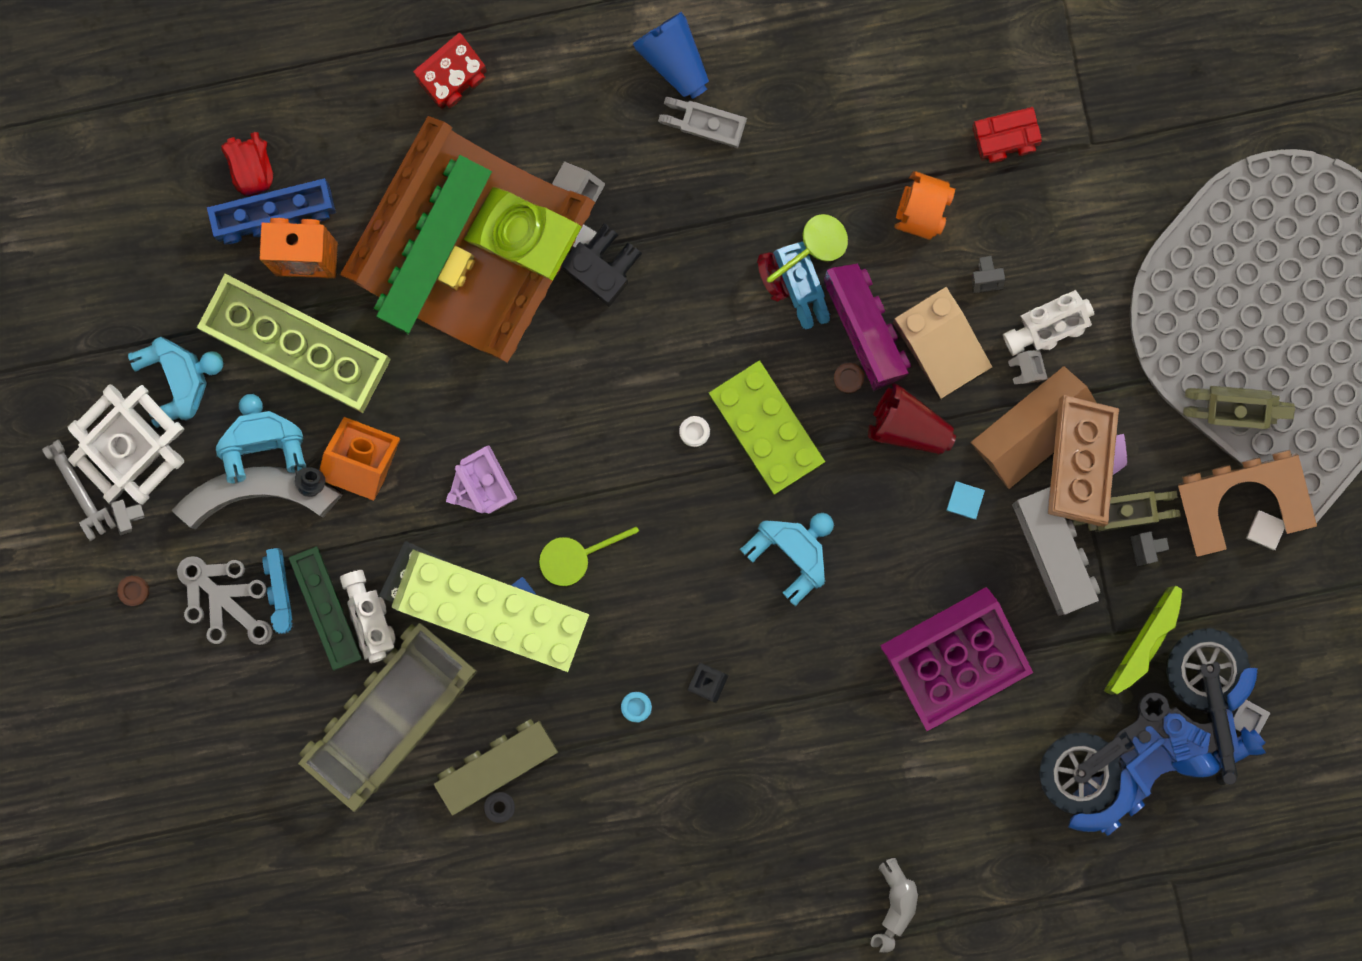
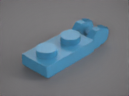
M803 241L773 252L779 269L806 249ZM808 254L782 274L794 308H797V317L803 329L812 328L814 324L808 307L810 303H813V311L819 323L824 324L830 321V314L824 300L825 295Z
M279 548L266 550L267 557H263V568L265 575H270L272 587H267L269 604L275 605V612L271 616V623H273V630L278 632V634H286L293 627L291 622L293 619L283 552Z

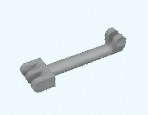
M56 440L52 445L44 447L42 450L49 460L54 459L87 516L86 519L79 522L87 538L90 541L96 538L90 528L92 526L96 527L100 535L106 533V529L101 522L104 519L111 529L116 527L117 524L108 508L105 507L97 511L68 461L60 440Z

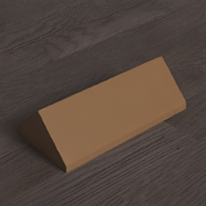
M1065 366L970 442L1008 489L1054 453L1058 406L1061 396L1066 395L1097 403L1088 387Z

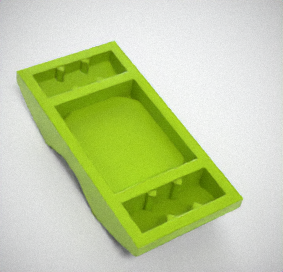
M492 187L464 240L553 281L582 227L545 207L530 203L508 191Z
M1175 585L1165 590L1105 687L1104 691L1110 695L1119 694L1148 672L1149 662L1158 651L1167 633L1176 627L1181 606V588Z

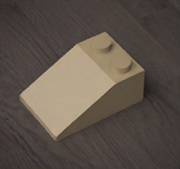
M947 287L899 315L893 321L897 331L940 399L992 368L967 319Z

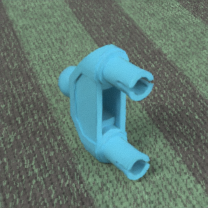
M163 337L154 339L151 346L128 354L129 361H134L130 363L134 371H139L157 362L162 364L174 398L172 402L162 405L160 408L172 420L180 418L186 421L196 414L207 385L203 373L216 375L222 370L224 365L223 358L217 352L210 351L205 353L199 362L197 355ZM155 419L151 420L156 428L161 426Z
M247 394L242 397L239 402V410L243 416H239L216 445V453L223 460L228 483H235V472L238 483L246 479L241 455L281 448L284 452L288 472L295 473V466H297V471L306 468L301 449L304 439L302 431L295 424L270 411L261 412L263 403L255 394Z
M826 513L814 515L808 530L799 523L762 521L758 527L759 531L740 550L746 555L755 547L756 549L747 557L754 563L771 544L774 546L777 544L801 569V575L782 592L788 599L797 590L798 593L790 600L794 606H797L814 587L818 589L825 584L822 545L816 539L819 536L829 535L834 528V522L831 516Z

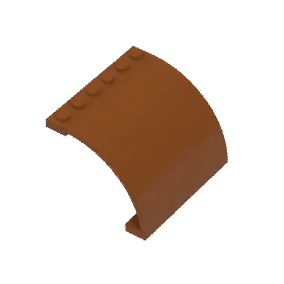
M427 116L340 275L377 297H380L381 293L388 295L392 287L388 280L395 266L402 268L406 260L402 253L409 239L414 242L417 239L420 231L415 229L423 212L429 215L434 206L429 200L437 185L443 188L448 178L443 173L450 159L457 161L459 155H462L491 170L492 173L454 245L471 253L474 256V265L470 271L466 272L465 283L458 290L441 283L437 278L417 319L469 346L508 363L516 351L525 330L531 324L537 308L545 298L552 280L466 242L464 238L492 187L508 191L530 203L545 207L579 224L581 227L589 218L595 202L587 196L567 191L517 168L452 131L453 127L444 121Z

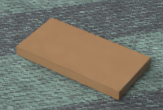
M1066 395L1059 398L1048 514L1101 527L1108 525L1119 408Z

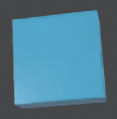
M956 481L946 511L976 520L985 490Z

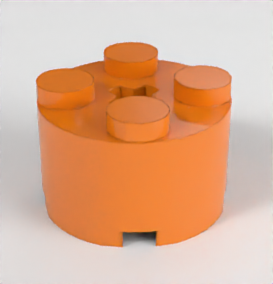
M913 171L909 178L913 179L914 182L912 187L905 186L896 214V218L900 219L901 222L895 224V229L931 240L937 234L941 235L943 232L946 217L942 215L945 206L951 205L955 189L951 188L947 181Z

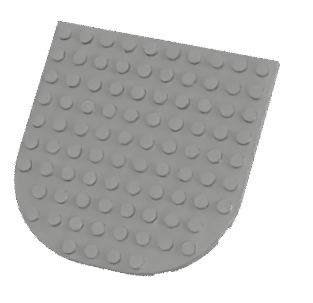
M1297 149L1274 150L1249 156L1220 171L1196 193L1148 251L1135 279L1130 304V328L1133 345L1140 365L1159 395L1242 467L1243 461L1259 457L1261 462L1272 460V454L1285 450H1290L1291 455L1295 453L1299 455L1316 523L1362 470V172L1339 159H1332L1316 154L1313 151ZM1210 386L1272 391V395L1280 396V402L1295 404L1294 419H1277V424H1270V428L1267 429L1210 424L1208 419L1192 418L1183 415L1184 407L1208 408V400L1190 399L1185 396V391L1188 388L1210 389Z

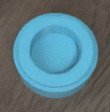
M641 692L629 693L624 697L621 704V711L624 717L631 722L644 721L652 710L650 699Z

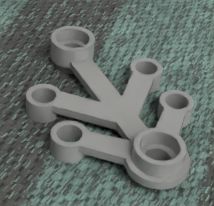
M187 557L180 562L177 569L179 580L187 585L188 607L184 612L185 619L193 624L203 620L204 611L200 607L201 587L209 594L210 628L207 631V639L211 643L220 644L226 639V631L223 628V607L248 630L247 634L251 642L258 645L267 644L273 637L272 626L266 621H256L231 598L251 596L256 599L263 598L267 593L266 584L260 580H254L250 584L217 586L209 577L228 575L231 578H240L245 572L244 564L238 560H231L227 564L206 565L201 558ZM235 563L240 566V572L237 575H233L230 572L231 565ZM190 566L197 568V575L194 577H189L187 574V569ZM255 584H261L263 587L260 595H255L252 592ZM192 609L199 611V617L196 620H192L189 617V612ZM259 626L265 630L262 638H257L254 635V630ZM215 629H219L222 633V637L217 641L213 640L211 636L212 631Z

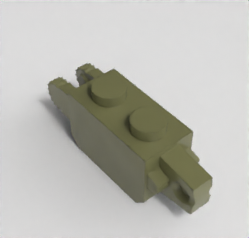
M1210 386V389L1188 388L1185 391V396L1190 399L1208 400V408L1184 407L1183 415L1192 418L1208 419L1210 424L1267 429L1270 428V424H1277V419H1294L1295 404L1280 402V396L1272 395V391Z
M1153 491L1111 497L1108 525L1104 527L1072 519L1071 521L1074 526L1088 524L1089 531L1095 530V532L1154 524L1159 522V520L1181 517L1180 510L1176 509L1157 512L1156 501L1174 500L1178 498L1177 491L1157 494Z

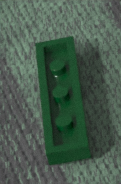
M316 546L289 557L333 671L362 660L319 548Z

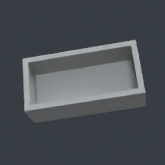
M1049 487L1017 500L1012 506L1058 616L1099 601L1097 594L1101 592L1095 577L1089 578L1085 566L1089 565L1083 548L1077 549L1073 539L1077 536L1072 521L1070 519L1066 521L1063 517L1048 514Z

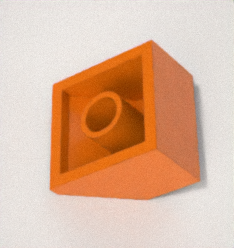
M344 417L323 454L319 471L325 476L326 483L374 501L384 483L400 438Z

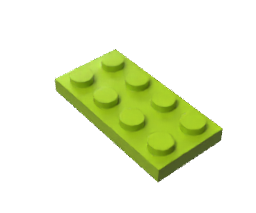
M760 360L709 392L715 405L774 495L825 463V460Z

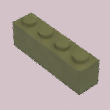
M532 719L516 727L518 734L507 739L506 735H503L490 743L492 749L481 755L478 750L463 759L466 764L455 771L453 766L437 775L439 781L434 783V786L452 816L559 753L541 721L535 724Z

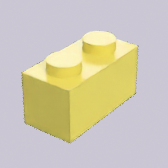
M454 246L438 280L458 290L465 283L466 272L470 271L474 265V256Z

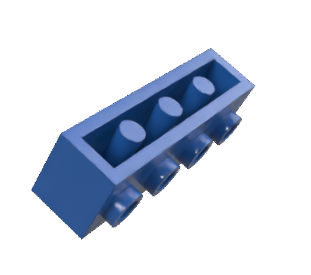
M325 178L207 207L213 236L219 242L223 241L225 245L242 241V236L253 234V237H261L262 222L270 223V218L289 219L291 224H300L302 219L326 221L330 219V214L336 213L330 186Z

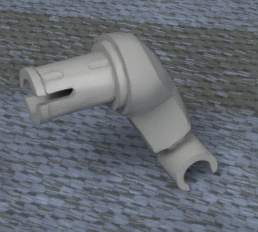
M895 858L886 860L889 867H886L885 863L879 866L880 872H882L891 888L889 894L890 908L882 923L887 930L885 934H876L871 939L872 947H879L883 943L879 952H890L895 948L894 935H902L915 915L918 893L915 882L906 879Z

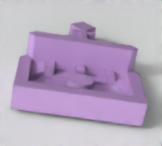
M485 446L462 459L459 465H456L455 477L446 502L470 508L480 513L490 514L517 500L490 446Z

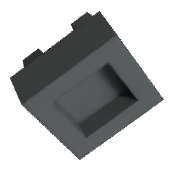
M992 256L979 258V271L973 272L972 276L973 293L1003 289L1005 283L1003 268L994 269Z
M1152 532L1130 537L1137 566L1158 562L1156 553L1169 550L1167 538L1153 540Z

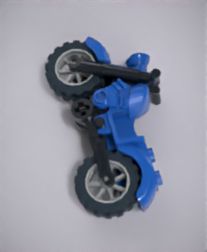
M1212 628L1195 630L1181 638L1174 645L1168 656L1166 674L1171 690L1187 706L1202 710L1205 714L1207 713L1208 724H1199L1192 721L1176 707L1170 709L1168 701L1163 695L1149 693L1138 702V716L1135 722L1118 732L1109 743L1096 735L1073 733L1061 737L1047 749L1040 764L1039 776L1042 789L1056 807L1065 812L1076 814L1072 816L1068 828L1083 832L1100 831L1108 836L1122 825L1118 820L1127 812L1130 816H1133L1145 806L1142 800L1151 794L1150 789L1154 781L1161 774L1177 771L1185 776L1203 778L1213 776L1221 769V773L1216 778L1217 783L1220 785H1232L1238 777L1236 762L1249 755L1258 756L1266 754L1262 747L1265 741L1256 730L1253 729L1249 732L1243 726L1240 731L1241 736L1237 738L1232 712L1239 708L1250 696L1256 683L1257 668L1250 667L1248 654L1236 638H1233L1225 631ZM1200 648H1215L1209 662L1206 661ZM1194 651H1196L1202 663L1201 666L1186 663ZM1219 651L1226 655L1229 660L1228 663L1219 665L1218 662H1215ZM1185 667L1195 669L1197 672V676L1190 682L1187 679ZM1231 667L1229 681L1219 675L1220 669ZM1199 680H1201L1203 692L1193 687ZM1147 700L1150 702L1157 700L1160 703V706L1157 708L1160 713L1158 716L1155 713L1149 715L1146 713L1145 710L1148 708ZM1086 751L1088 753L1085 760L1078 764L1073 752ZM1067 755H1069L1075 767L1074 770L1059 767L1061 761ZM1058 771L1073 774V777L1061 786L1058 779ZM1104 771L1100 777L1091 778L1096 772ZM1074 782L1079 783V789L1073 795L1065 791ZM1109 803H1111L1105 810L1098 812L1104 809Z

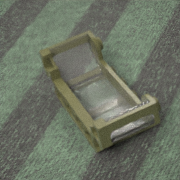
M419 623L417 626L411 624L400 637L404 640L401 649L397 650L394 648L387 655V658L383 660L387 664L379 674L374 671L364 682L363 685L367 687L359 697L354 694L343 707L346 710L345 714L339 720L334 717L323 730L326 736L316 744L310 741L299 754L303 758L298 764L353 812L358 811L366 800L384 784L478 672L427 629L423 623Z

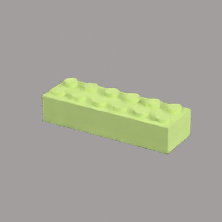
M224 274L197 326L199 330L361 413H364L391 360L387 355L227 274Z
M412 550L392 604V608L566 672L569 671L589 614L416 550Z

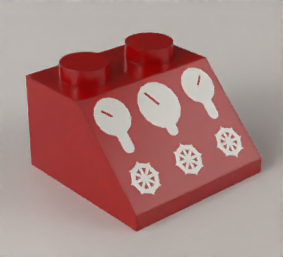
M459 32L413 72L420 86L442 110L446 106L451 108L456 105L463 97L461 93L469 86L473 89L482 83L486 78L484 74L487 72V69Z

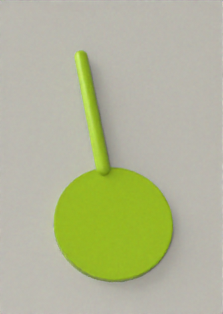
M825 214L816 215L811 218L803 229V242L806 249L767 278V282H773L808 254L825 262L840 258L845 253L848 245L847 232L841 222Z
M634 527L587 549H584L579 542L571 538L554 539L541 552L540 569L544 577L555 585L569 586L575 584L586 573L588 554L637 533L639 529Z

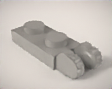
M672 97L665 98L664 104L666 106L686 111L683 120H680L670 115H660L658 122L678 128L685 133L731 147H739L747 118L690 100L685 102Z

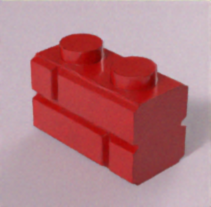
M1033 107L974 121L972 125L980 159L989 158L990 163L1007 159L1006 154L1018 151L1019 156L1036 152V146H1040L1042 142Z

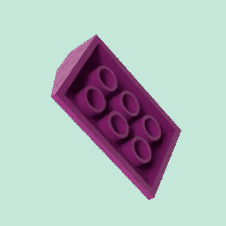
M858 263L827 270L824 285L873 391L907 377L909 374L907 368L911 367L905 352H899L894 341L898 340L897 334L892 324L886 325L881 315L885 313V309L879 296L873 297L869 286L873 284L867 270H861Z
M987 587L880 645L926 731L931 730L1033 673L999 602Z

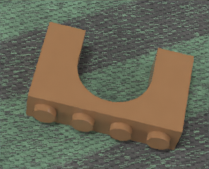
M1285 450L1272 454V460L1261 462L1259 457L1243 461V467L1231 470L1230 465L1213 469V475L1201 478V474L1196 473L1182 477L1183 483H1179L1178 487L1197 557L1227 549L1219 522L1218 507L1224 493L1232 486L1241 482L1260 483L1268 487L1275 494L1287 534L1317 527L1300 458L1297 453L1291 455L1290 450Z

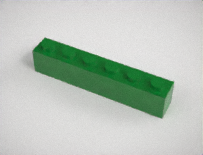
M459 155L457 161L450 159L443 173L444 176L448 177L443 188L437 185L429 200L434 206L429 215L423 212L415 229L420 231L415 242L409 239L402 253V256L406 257L402 268L395 266L388 280V283L392 284L388 295L381 293L374 307V310L378 311L377 319L409 334L492 173L491 170L462 155Z

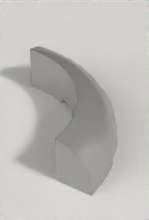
M271 466L244 468L246 479L239 483L236 472L234 477L235 483L227 482L226 473L208 480L185 496L172 511L190 528L197 529L213 513L230 503L256 497H277L302 504L324 518L343 494L325 483L324 489L313 497H307L300 494L295 486L294 480L298 471L295 470V473L287 471V468Z

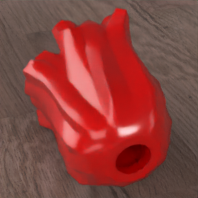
M258 132L251 133V139L241 142L240 139L235 140L234 137L227 139V142L221 146V150L227 159L235 189L248 197L268 191L273 182V172L266 150L267 141L259 138Z

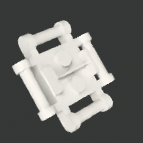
M109 384L103 390L101 398L78 421L74 420L68 426V430L80 442L78 444L79 448L68 458V461L74 467L78 466L103 492V498L109 504L114 502L126 490L136 502L143 505L149 499V494L174 468L178 469L184 463V459L169 446L184 431V428L179 422H173L148 395L149 391L143 385L139 386L124 399L119 390ZM112 403L115 407H114V408L107 414V416L88 434L86 429H87V428L110 406V404ZM137 403H140L166 431L161 437L133 409ZM161 454L165 461L141 486H138L134 480ZM87 455L110 478L114 485H112L86 458Z

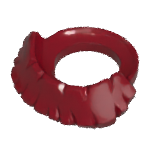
M771 252L760 254L757 259L759 273L764 286L772 295L770 298L777 302L784 300L789 296V292L782 275L775 279L774 283L767 282V278L770 276L769 273L772 275L779 269L774 254Z

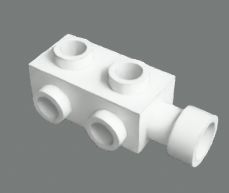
M1074 290L1021 315L1024 328L1018 331L1015 329L1003 334V338L1012 356L1023 352L1024 347L1033 344L1036 350H1050L1057 345V341L1067 336L1078 337L1082 335L1085 328L1092 325L1089 317L1094 315V311L1087 298L1082 300L1077 291Z
M363 570L340 576V581L343 589H347L350 599L347 602L350 619L354 624L359 640V648L363 652L364 659H369L370 663L384 660L387 658L386 654L394 648L393 644L395 643L394 631L391 626H387L384 617L386 614L384 600L381 597L378 598L376 590L366 592L364 585L366 578Z

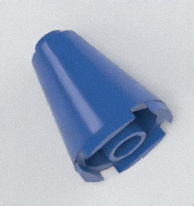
M682 12L663 22L662 25L654 28L632 44L635 50L683 97L690 95L694 99L707 90L705 84L709 82L686 16Z

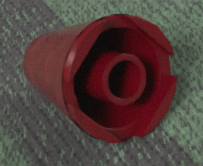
M894 383L892 384L893 389L888 387L873 413V416L877 417L876 425H869V439L936 454H942L945 450L950 451L956 440V435L953 434V426L901 386Z

